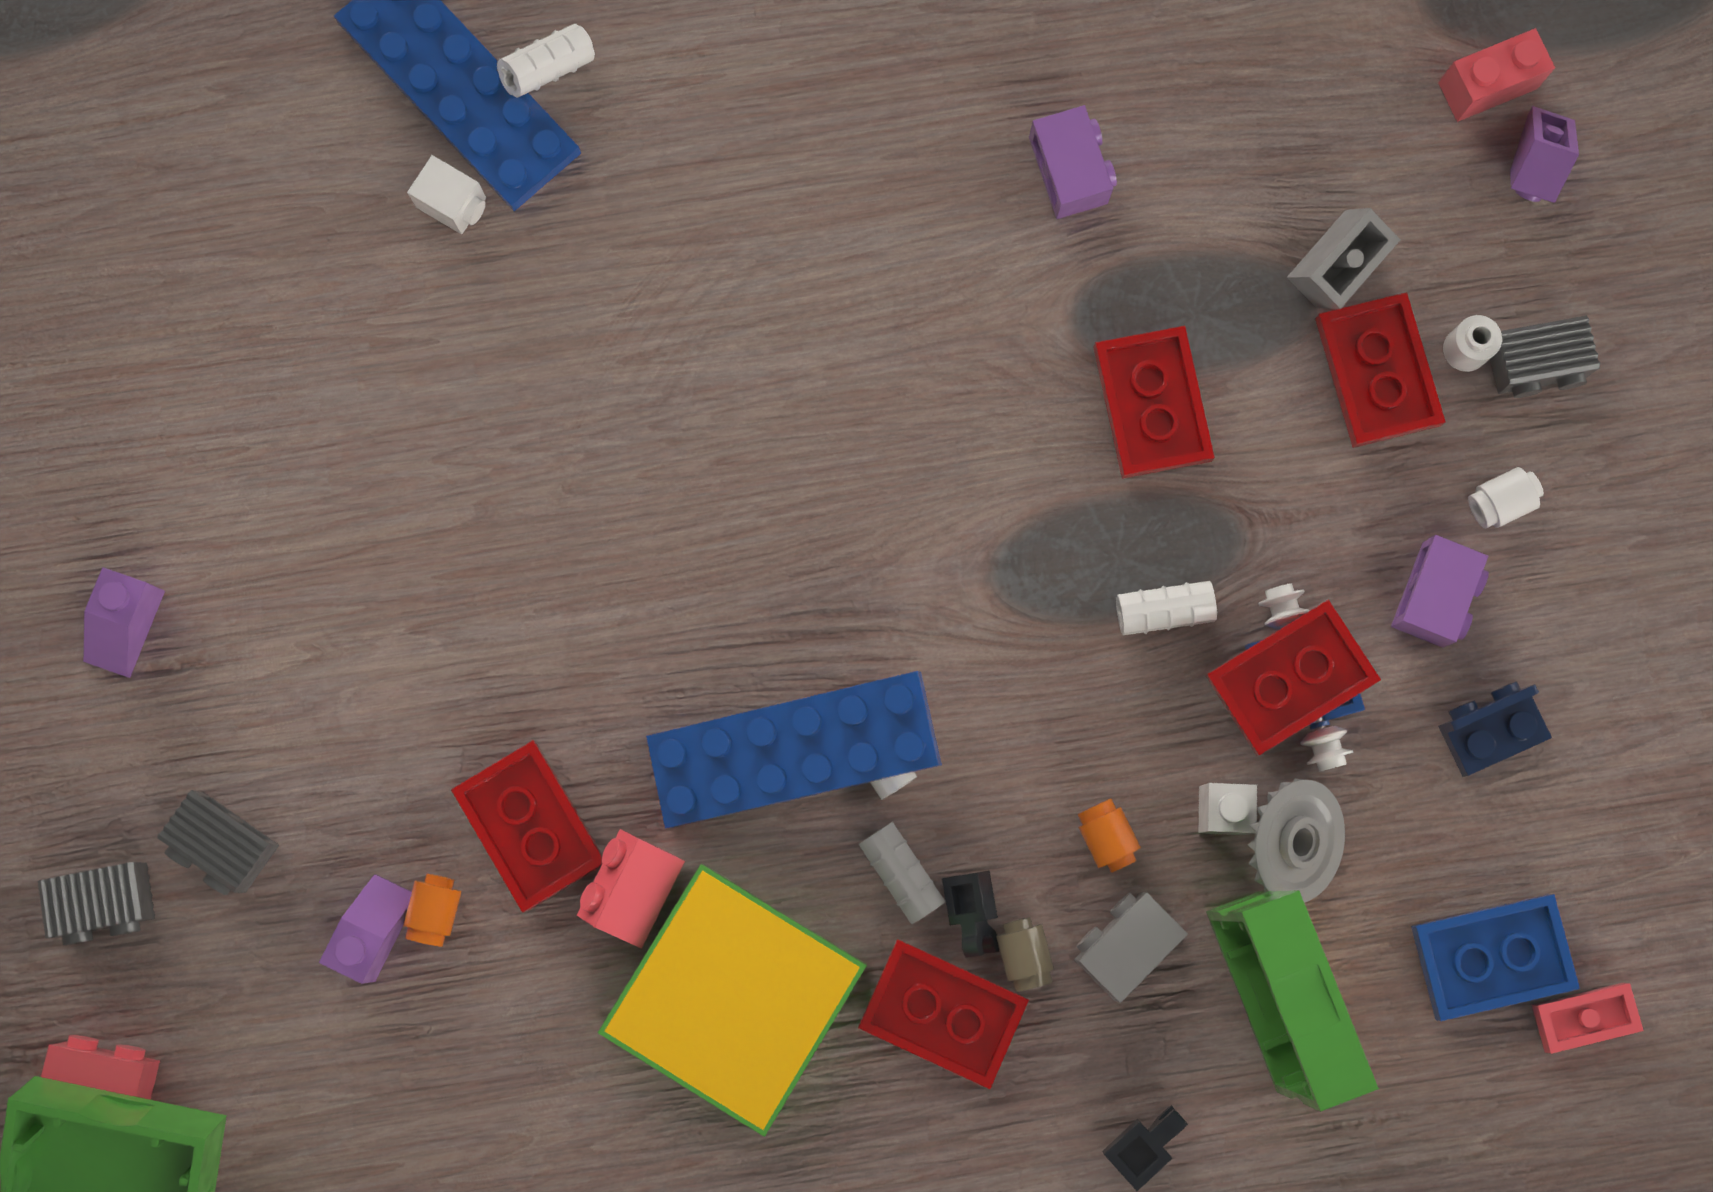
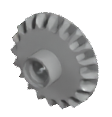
M1295 778L1293 782H1281L1278 791L1268 792V804L1257 807L1260 820L1258 823L1250 825L1256 833L1255 839L1247 845L1255 851L1249 864L1257 870L1255 881L1264 886V892L1299 890L1305 903L1322 893L1334 878L1344 851L1345 824L1340 805L1326 786L1313 780Z

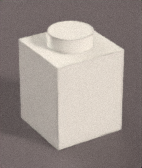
M431 155L407 192L416 208L460 234H463L469 224L474 225L480 219L485 209L484 200L486 196L479 182Z
M1207 783L1199 786L1198 833L1231 835L1256 833L1250 825L1257 823V785Z

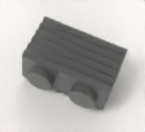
M1588 316L1501 331V347L1490 359L1498 394L1513 392L1514 398H1523L1542 392L1541 386L1557 384L1559 390H1567L1585 385L1587 383L1586 378L1600 369L1598 353L1595 351L1596 345L1593 342L1594 336L1591 334L1592 327L1589 325Z
M194 790L187 794L186 799L181 802L180 807L176 809L175 814L157 837L169 846L164 853L170 859L186 868H189L192 863L207 873L203 881L224 895H228L231 890L234 893H246L279 847L278 843L241 819L224 805L218 803L208 794Z
M129 862L39 880L38 888L45 938H62L63 946L93 941L92 931L110 928L111 936L141 931L140 922L155 919L147 863Z

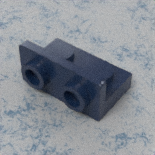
M1515 681L1492 691L1491 695L1494 701L1478 708L1476 701L1473 700L1448 711L1452 720L1438 727L1462 777L1472 775L1552 738L1532 697L1539 693L1535 684L1520 688L1518 682Z

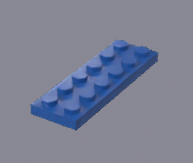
M352 0L334 15L337 23L513 211H516L581 154L579 146L529 93L518 98L508 93L499 78L497 70L498 60L441 0Z
M920 671L646 736L665 829L942 766Z

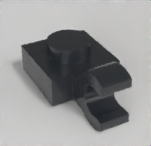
M990 870L942 878L949 925H961L962 950L965 958L999 952L996 938L997 933L987 922V920L998 918Z
M1171 1105L1157 1117L1149 1129L1139 1119H1136L1102 1152L1132 1187L1138 1191L1173 1159L1164 1146L1178 1135L1188 1123Z

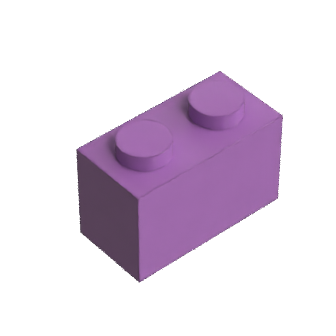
M1085 105L1033 120L1029 139L1056 219L1108 204L1113 187L1117 185L1116 174L1111 161H1104L1099 148L1102 145L1101 130L1095 118L1089 119Z
M1434 535L1424 541L1391 627L1442 648L1456 643L1457 639L1462 640L1472 623L1473 615L1468 613L1473 596L1478 597L1482 593L1488 579L1489 572L1483 570L1488 555L1438 535Z

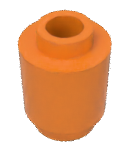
M1112 798L1077 814L1082 823L1078 828L1098 868L1107 865L1112 873L1137 861L1133 852L1140 849L1141 846L1122 808H1116Z
M427 873L424 882L414 881L403 926L408 927L405 939L443 947L445 936H451L462 893L460 890L453 889L455 879Z

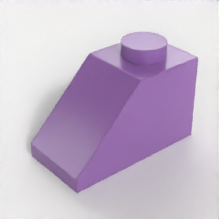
M1534 106L1531 107L1510 169L1511 189H1514L1519 196L1534 202L1544 199L1555 203L1579 156L1575 120Z
M102 567L84 611L83 662L130 678L165 591L147 582Z
M374 874L340 919L319 963L361 984L375 982L403 927L412 891Z

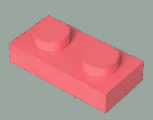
M1619 983L1532 1005L1545 1053L1553 1054L1644 1031L1630 983Z

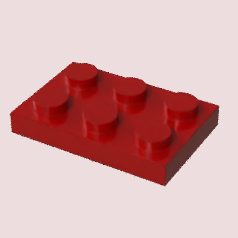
M1407 292L1318 314L1315 321L1353 448L1441 427L1446 423Z
M1180 326L1095 342L1093 349L1122 479L1212 462L1215 456L1186 327Z
M1329 599L1205 675L1256 756L1263 754L1381 681Z
M532 740L451 789L522 913H526L602 866L601 851L536 741Z
M897 939L858 1025V1029L985 1088L991 1089L1029 999Z

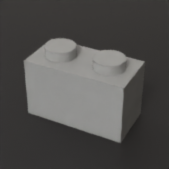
M1371 208L1345 210L1286 278L1316 308L1341 309L1401 239Z
M1130 892L1126 894L1110 911L1115 918L1102 931L1097 926L1094 927L1076 946L1081 953L1074 961L1114 1001L1119 1003L1188 935L1147 892H1140L1136 897Z

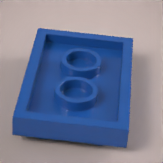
M1547 894L1411 926L1433 1013L1437 1021H1445L1580 989L1555 894Z

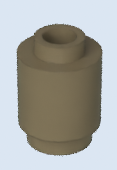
M1031 917L1003 924L1005 933L997 935L996 938L1007 980L1013 981L1015 991L1029 990L1052 983L1050 971L1054 969L1043 925H1032Z

